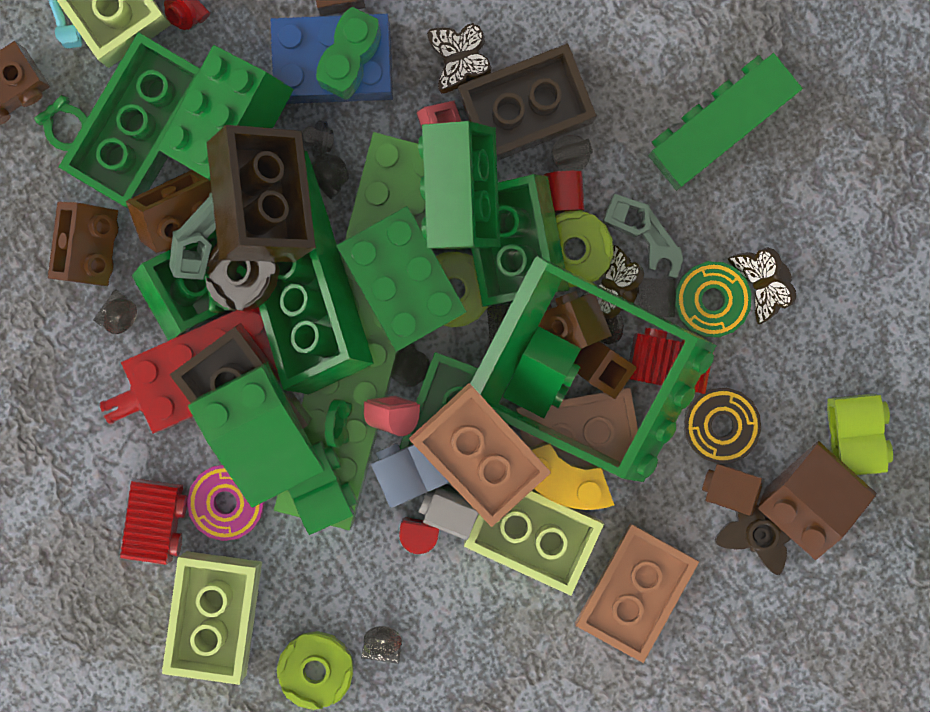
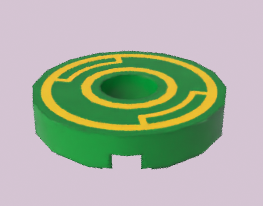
M707 261L692 267L680 278L674 291V307L682 324L689 331L702 337L718 338L733 333L745 322L751 310L752 293L747 279L737 268L724 262ZM708 289L718 290L723 298L721 307L715 311L707 309L702 302V296Z

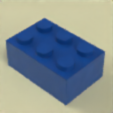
M369 14L379 21L381 28L380 44L374 56L363 65L364 72L360 86L347 100L322 89L316 79L319 60L326 49L334 44L335 29L342 16L270 18L273 76L294 89L286 104L393 100L391 29L388 14Z

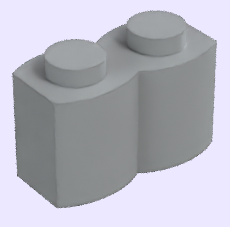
M449 484L426 492L419 509V513L425 515L423 523L468 540L478 516V512Z

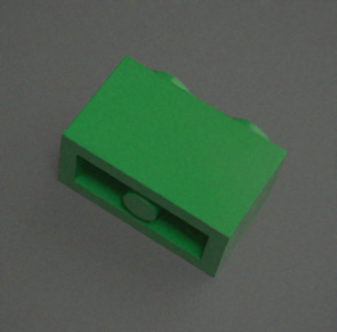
M538 326L522 355L503 398L544 419L551 405L556 408L560 407L581 366L575 364L574 361L581 348Z

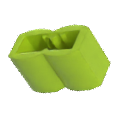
M878 394L828 398L827 411L831 434V452L856 475L888 472V463L893 461V447L891 441L885 439L884 434L885 424H889L890 421L887 402L882 401L881 395Z

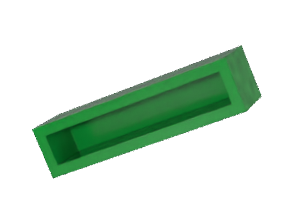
M772 53L765 60L760 55L755 57L741 69L745 74L743 78L735 84L728 79L711 93L715 98L712 103L704 109L700 104H697L681 118L685 123L674 133L668 128L651 142L655 149L650 152L648 157L676 191L803 89L775 53Z

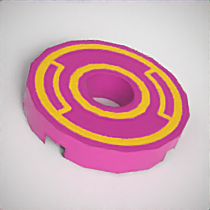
M218 465L198 475L190 487L187 506L189 517L200 532L212 539L228 541L239 539L255 528L262 518L265 502L252 508L224 466ZM221 492H230L236 498L237 504L233 512L225 513L217 507L216 499Z

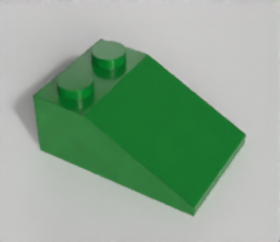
M216 229L208 236L212 245L210 253L217 243ZM198 242L185 245L186 248L184 250L197 251ZM171 250L143 262L132 275L168 341L229 312V310H225L223 313L209 311L210 297L205 277L204 280L176 278L173 276L169 267ZM245 261L240 264L247 267ZM206 267L205 274L209 272V267ZM236 272L238 281L242 280L241 274Z
M268 362L204 394L188 405L207 443L252 508L325 470Z

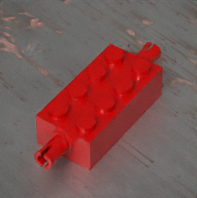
M259 307L245 312L236 310L122 361V367L131 385L130 390L100 402L102 412L118 407L117 410L104 415L106 421L111 425L124 417L141 411L148 422L152 434L193 418L188 408L189 400L171 378L170 374L240 323L277 371Z

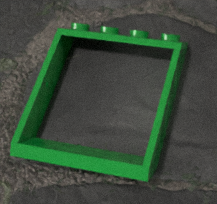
M536 256L470 384L506 423L618 477L644 482L656 469L658 464L657 456L663 445L673 437L676 431V421L681 411L693 400L695 395L694 387L701 374H704L710 368L714 358L713 352L717 345L552 262ZM562 279L685 340L622 462L499 404L523 353L539 326Z

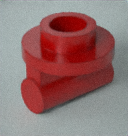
M164 0V12L167 20L179 29L189 30L197 23H203L210 16V12L199 0Z

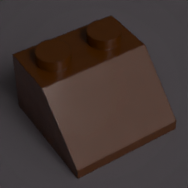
M818 441L766 486L758 509L816 561L846 535L876 497V492Z

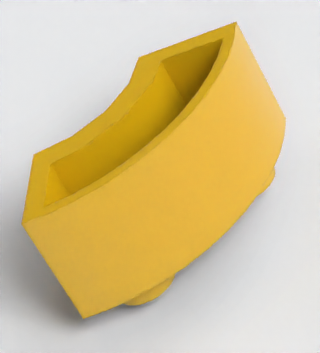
M547 442L529 447L551 471L534 488L545 498L573 509L595 510L614 506L602 468L595 465L579 466L567 463L556 454L552 445Z

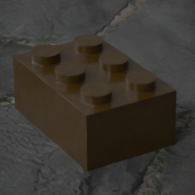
M568 43L458 86V95L468 120L496 128L497 161L593 124L597 117Z
M225 125L206 142L219 260L297 261L316 248L302 131Z
M241 323L170 374L190 403L268 362L282 388L278 372ZM283 390L304 429L309 425L312 419L292 391Z

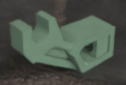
M212 193L209 194V198L179 230L173 231L169 267L176 278L204 280L212 246L208 236L216 229ZM198 242L197 251L184 250L186 248L185 245Z
M614 194L602 222L634 238L641 235L648 244V269L655 271L659 260L666 259L671 266L667 277L676 279L683 263L681 247H677L648 204ZM629 208L637 210L639 214L642 213V229L638 230L636 226L631 227L624 224Z

